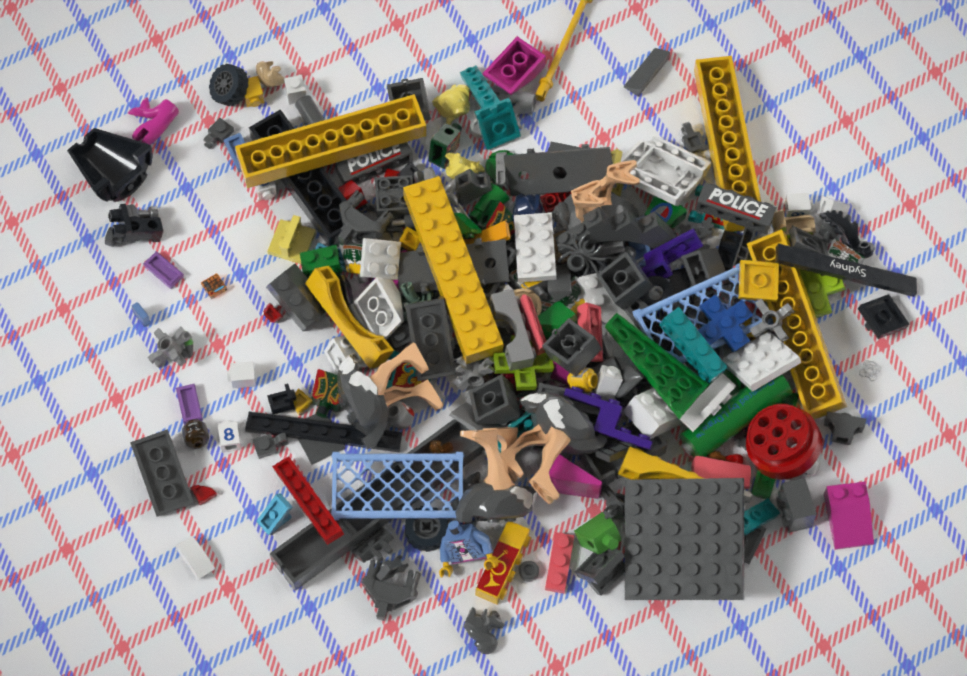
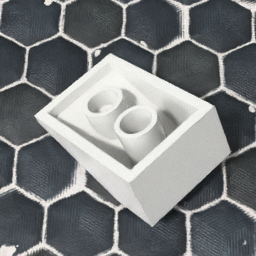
M376 277L354 301L370 332L381 335L386 340L404 322L401 294L391 279Z

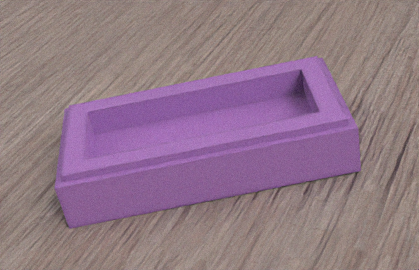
M157 251L143 263L147 270L170 289L184 277L181 271Z
M195 383L177 387L176 392L184 425L191 419L203 421Z

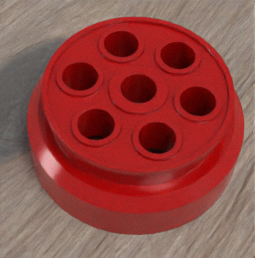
M776 404L761 410L752 419L747 432L746 450L756 469L763 475L778 480L791 479L802 475L815 464L822 450V435L815 420L809 413L792 405Z

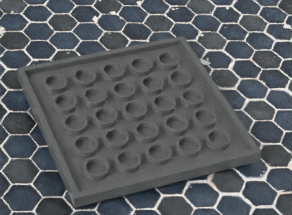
M744 478L625 480V600H744Z

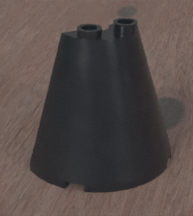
M93 128L87 133L81 144L76 142L67 150L96 196L106 202H118L132 195L148 175L146 170L148 165L151 166L153 158L151 145L97 128Z

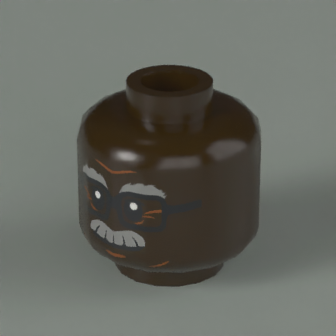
M191 419L183 426L182 434L184 442L188 447L200 449L209 441L207 425L203 421Z

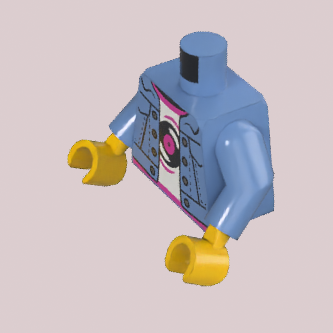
M458 521L450 522L440 544V560L443 562V567L439 571L440 577L443 578L444 570L448 571L449 577L452 575L453 567L449 565V562L457 564L487 558L484 562L486 570L491 569V563L494 568L497 567L499 560L497 557L492 556L494 552L489 536L479 531L471 523L460 525Z

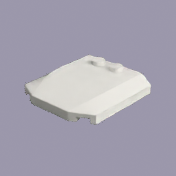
M653 136L649 141L644 139L638 141L621 158V162L637 161V167L630 174L639 178L640 183L633 186L675 206H679L705 179L712 163L657 136Z

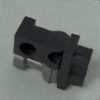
M125 203L120 204L119 209L109 210V222L119 223L112 226L113 237H122L123 242L152 239V242L161 241L164 230L161 219L158 217L157 206H150L148 210H138L135 205H126Z

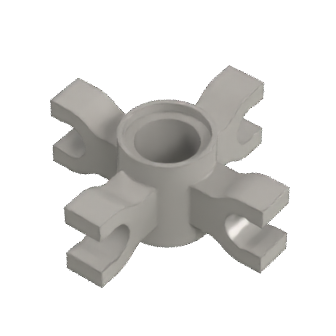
M762 299L757 301L755 304L763 316L762 322L750 329L752 334L758 338L769 329L775 331L782 342L788 340L789 337L781 326L782 320L794 313L792 307L787 303L775 312L769 310ZM776 317V322L773 325H768L769 318Z
M180 326L175 335L170 337L158 328L154 335L159 339L157 343L159 350L147 357L152 364L155 363L158 368L163 365L168 357L177 362L179 366L185 364L187 361L181 355V344L192 338L191 334Z
M463 356L456 359V362L460 364L456 367V371L464 373L458 376V380L461 383L457 385V388L461 391L467 389L469 385L478 387L495 378L494 375L490 374L494 372V368L491 367L494 360L490 356L483 362L476 361L470 364H466Z

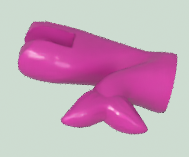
M148 97L144 98L140 107L132 108L128 111V114L151 120L137 127L132 134V138L137 141L143 138V143L151 145L163 134L179 114L178 108L167 99H164L156 107L150 108Z

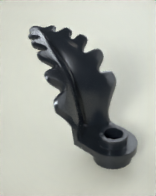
M832 210L831 213L826 211L819 214L821 219H825V222L829 223L831 227L836 228L835 232L842 236L841 241L843 244L865 258L873 255L875 250L874 244L860 241L858 237V223L856 221L851 223V216L849 214L844 218L843 212L839 211L837 214L836 210Z

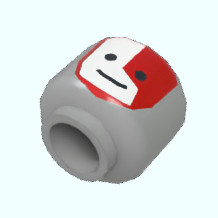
M400 401L389 405L387 408L389 415L388 423L397 429L408 428L414 420L413 409Z

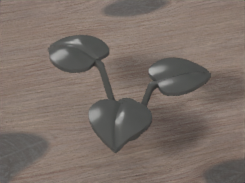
M590 361L585 367L591 368L600 362ZM627 366L621 371L623 381L615 396V399L624 406H627L632 398L636 396L630 390L643 379L631 366ZM585 413L589 416L593 426H595L598 416Z

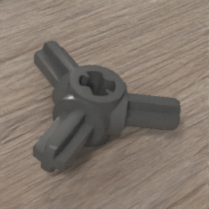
M604 485L601 489V495L606 500L607 506L603 511L605 514L604 518H614L617 520L625 518V495L614 493L608 485Z

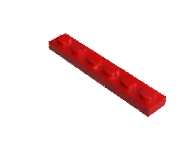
M289 456L272 466L275 473L327 545L344 535L341 527Z

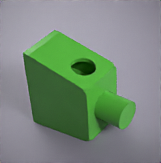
M603 512L574 530L580 546L596 554H602L608 549H616L622 539L615 523L611 518L605 519Z

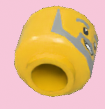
M584 367L576 377L569 373L567 382L570 388L572 386L582 389L583 392L589 393L597 386L598 377L593 369Z

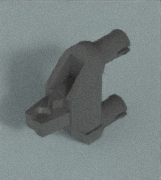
M356 190L347 201L339 204L343 222L342 232L338 235L339 242L346 245L352 238L363 240V238L377 239L384 234V228L394 219L391 212L387 214L388 210H385L376 221H372L355 209L365 199V196Z
M371 560L367 575L362 578L361 583L374 602L375 607L378 608L377 619L385 621L388 611L392 612V610L407 605L417 598L418 591L416 588L421 573L416 571L414 575V570H409L405 586L403 587L383 581L380 582L376 575L381 570L380 566L382 563L377 561L376 564L375 560Z

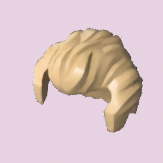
M261 61L256 65L259 81L266 87L284 84L285 77L278 73L281 70L280 66H273L270 69L273 61Z

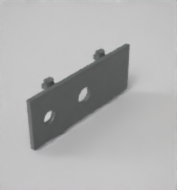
M582 144V149L536 153L533 148L527 149L526 154L504 155L511 196H518L519 194L541 195L544 193L571 192V190L589 182L599 181L606 176L607 167L613 164L610 147L590 148L589 144ZM556 167H562L566 170L567 174L564 178L555 176L554 169ZM519 172H527L529 178L526 180L521 179Z
M482 238L474 239V243L466 244L482 287L488 284L510 282L505 239L482 242ZM418 246L417 251L400 253L398 283L401 295H404L400 287L404 283L408 287L407 282H412L416 293L428 294L432 291H439L422 246ZM488 259L496 261V265L493 268L485 266Z

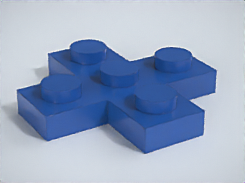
M715 294L699 306L710 322L698 329V331L710 346L723 338L734 353L750 342L749 338L740 328L742 323L753 316L743 300L727 310Z

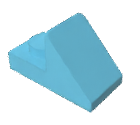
M281 493L276 494L256 522L268 535H271L292 518L289 512L293 507Z

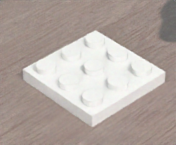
M770 331L747 343L736 352L730 353L722 360L728 367L727 369L751 391L758 389L801 363L800 357Z

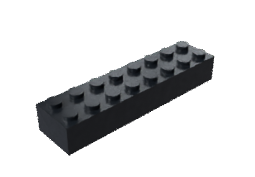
M280 109L250 126V138L254 141L292 130L294 127ZM319 167L280 179L328 246L339 244L338 235L342 232L341 228L343 226L339 204L347 200L324 168Z

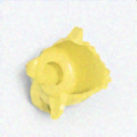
M453 85L451 89L443 92L432 101L439 114L446 118V124L451 125L454 119L466 115L470 111L469 88L467 86L458 85L456 87V85Z
M446 153L445 155L449 159L446 174L451 179H454L455 176L468 169L477 174L485 172L484 167L480 165V161H470L460 156V153Z

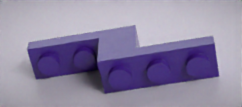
M693 228L643 254L646 266L642 267V270L646 276L667 278L673 275L670 263L703 246L695 229Z
M573 386L571 389H565L564 396L566 398L600 409L594 426L596 433L651 451L653 442L649 441V436L639 434L637 437L631 435L630 430L620 427V430H616L624 409L620 406L619 401L609 399V401L601 400L602 396L595 393H590V396L583 394L582 389Z

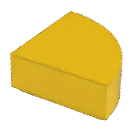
M298 388L295 392L297 400L293 402L295 411L300 416L313 402L310 397Z

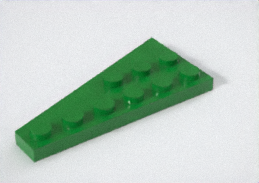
M616 313L605 325L606 330L680 420L709 384Z

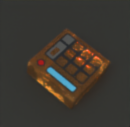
M217 273L201 282V286L211 299L227 291L226 285Z

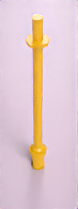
M580 0L546 76L539 80V87L535 93L536 100L545 101L549 89L553 86L552 78L583 10L586 4L592 3L593 0Z

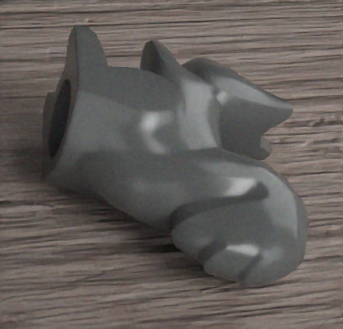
M472 607L464 623V628L468 635L476 640L475 646L479 652L491 654L496 650L498 645L497 639L489 630L490 627L502 629L505 626L501 621L499 613L491 611L489 616H487V609H485L482 615L476 614V609Z

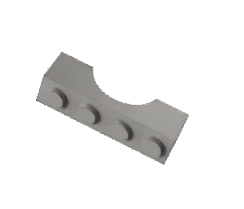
M514 290L491 294L489 305L494 320L508 324L515 335L514 340L506 346L505 350L509 370L513 371L532 367L534 359H536V352L534 347L530 345V332L524 326L526 323L525 316L519 310V297H515Z

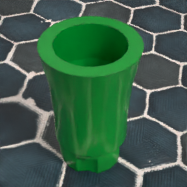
M491 183L492 191L482 195L469 214V218L476 225L490 200L501 201L503 205L510 200L509 196L495 184Z

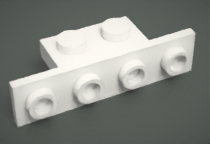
M722 374L697 398L680 420L694 432L710 414L714 416L722 408L719 405L721 402L725 404L732 397L729 393L736 385Z

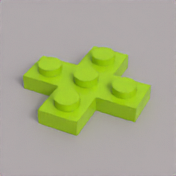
M799 269L816 318L833 313L828 295L846 290L843 279L827 275L821 276L818 273Z
M511 335L510 342L514 340L515 335ZM546 352L538 356L536 355L532 367L513 371L509 370L505 353H494L493 355L495 374L514 373L516 390H536L535 373L553 372L554 370L553 360L549 358Z

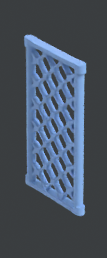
M740 263L726 272L646 308L634 310L632 313L641 331L650 339H652L650 334L659 337V346L662 339L671 341V350L667 352L682 364L687 362L684 355L679 357L673 353L674 342L664 335V331H662V334L652 331L653 322L661 323L655 317L656 311L662 309L667 314H670L673 311V303L679 302L684 305V314L687 307L696 309L695 319L688 317L694 326L695 324L706 325L697 319L699 312H702L699 306L702 304L703 299H710L705 295L706 289L712 287L717 290V297L720 292L728 294L730 296L728 304H722L727 310L732 307L730 304L732 297L738 298L739 296L735 294L734 290L736 285H739ZM728 279L734 284L732 292L722 288V281ZM695 294L700 297L701 301L698 307L689 303V296ZM741 299L744 303L747 301L755 305L751 324L747 326L740 325L743 332L748 334L751 332L750 329L762 322V319L756 315L757 305L755 303L758 300ZM642 317H646L651 321L649 329H647ZM772 317L769 318L768 325L774 324ZM721 338L712 344L711 347L716 349L726 344V342Z
M463 452L412 454L332 453L331 515L335 520L456 518V510H453L450 503L456 498H459L460 501L463 496ZM374 461H383L385 468L380 473H376L371 469ZM393 461H402L405 468L400 473H396L391 469ZM413 461H422V464L425 466L420 473H415L410 467ZM433 461H442L445 468L440 473H435L430 466L433 464ZM453 461H459V473H455L450 468ZM337 462H343L346 467L340 473H337ZM354 462H363L365 469L360 473H356L351 466ZM348 470L355 475V478L349 483L341 478ZM367 470L375 475V478L369 483L361 478V475ZM387 470L395 475V478L389 483H386L381 478V475ZM407 470L415 475L409 483H406L400 477ZM426 470H429L435 476L428 483L420 477ZM446 470H449L455 476L448 483L440 477ZM337 480H340L345 485L340 492H337ZM356 480H360L365 485L360 492H356L351 487ZM376 480H380L385 485L379 492H376L371 487V484ZM396 480H400L405 485L399 492H396L390 486ZM415 480H420L425 485L419 492L410 487ZM435 480H440L445 485L439 492L430 487ZM455 480H459V492L450 487ZM346 489H350L355 494L348 502L340 496ZM366 489H370L375 494L368 502L360 496ZM386 489H390L395 494L390 501H385L380 496ZM406 489L411 490L415 494L410 501H405L400 496ZM426 489L435 494L430 501H425L420 496ZM445 489H449L455 494L450 501H445L440 496ZM337 498L345 504L342 511H336ZM357 498L365 504L362 511H353V508L350 506ZM379 498L385 505L382 510H373L370 504ZM396 498H399L405 505L402 510H393L390 504ZM416 498H419L425 505L422 510H413L410 504ZM436 498H439L445 505L442 510H433L430 504Z

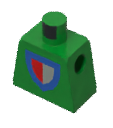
M654 196L644 216L655 211L674 229L686 218L687 209L681 205L675 206Z

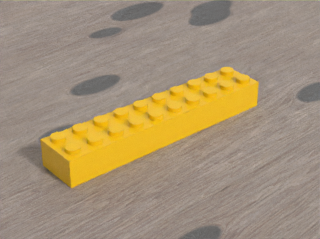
M732 56L696 59L694 75L715 183L719 188L733 190L737 194L750 196L761 202ZM723 220L726 231L734 232L745 229L743 226Z
M413 94L237 145L235 150L246 186L251 188L427 136L426 123L416 96Z
M440 176L403 187V197L440 296L444 298L445 309L466 364L485 359L489 356L491 357L494 353H503V341Z
M781 229L747 243L752 261L776 263V246L778 243L791 246L785 232ZM779 264L778 301H767L769 310L775 312L787 303L794 310L793 314L782 320L781 327L789 337L783 343L800 357L801 363L790 369L804 411L809 413L815 420L825 416L827 411L836 412L847 407L800 270ZM772 317L773 322L775 323L776 317Z

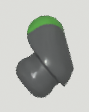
M192 339L183 343L185 348L182 349L181 355L184 359L191 358L193 355Z

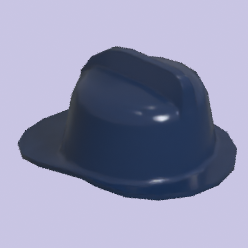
M519 194L516 196L512 215L513 222L514 215L542 213L540 195Z

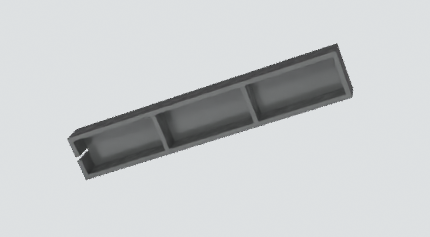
M453 419L407 454L463 452L464 467L482 454L483 446L475 441L461 437L460 431L469 429ZM396 461L391 466V469L396 473H400L405 468L402 461ZM413 461L410 468L415 473H420L425 466L422 464V461ZM433 461L430 468L435 473H440L445 466L442 464V461ZM453 461V464L450 466L455 473L459 471V461ZM387 470L381 475V478L386 483H389L395 478V475ZM407 470L400 477L406 483H409L415 475ZM426 470L420 477L428 483L435 476L429 470ZM446 470L440 477L445 481L453 474ZM376 480L371 484V487L376 492H379L385 485L380 480ZM396 480L390 485L396 492L405 487L400 480ZM415 480L410 487L419 492L425 485L420 480ZM435 480L430 487L434 489L442 482ZM365 485L357 489L356 492H360L365 487ZM366 489L360 496L368 502L375 494L370 489ZM386 489L380 496L385 501H390L395 494L390 489ZM406 489L400 496L405 501H410L415 494L411 490ZM426 489L420 494V496H425L430 492V490ZM350 494L344 500L347 502L350 501L355 496V494ZM359 498L350 504L353 511H362L365 505ZM379 498L370 504L373 510H382L385 505ZM396 498L390 505L393 510H402L405 504L399 498ZM416 498L410 505L417 502L419 498ZM342 501L336 505V511H342L345 505ZM394 518L335 520L343 530L344 535L328 545L311 523L270 553L271 561L280 573L284 574V578L296 591Z

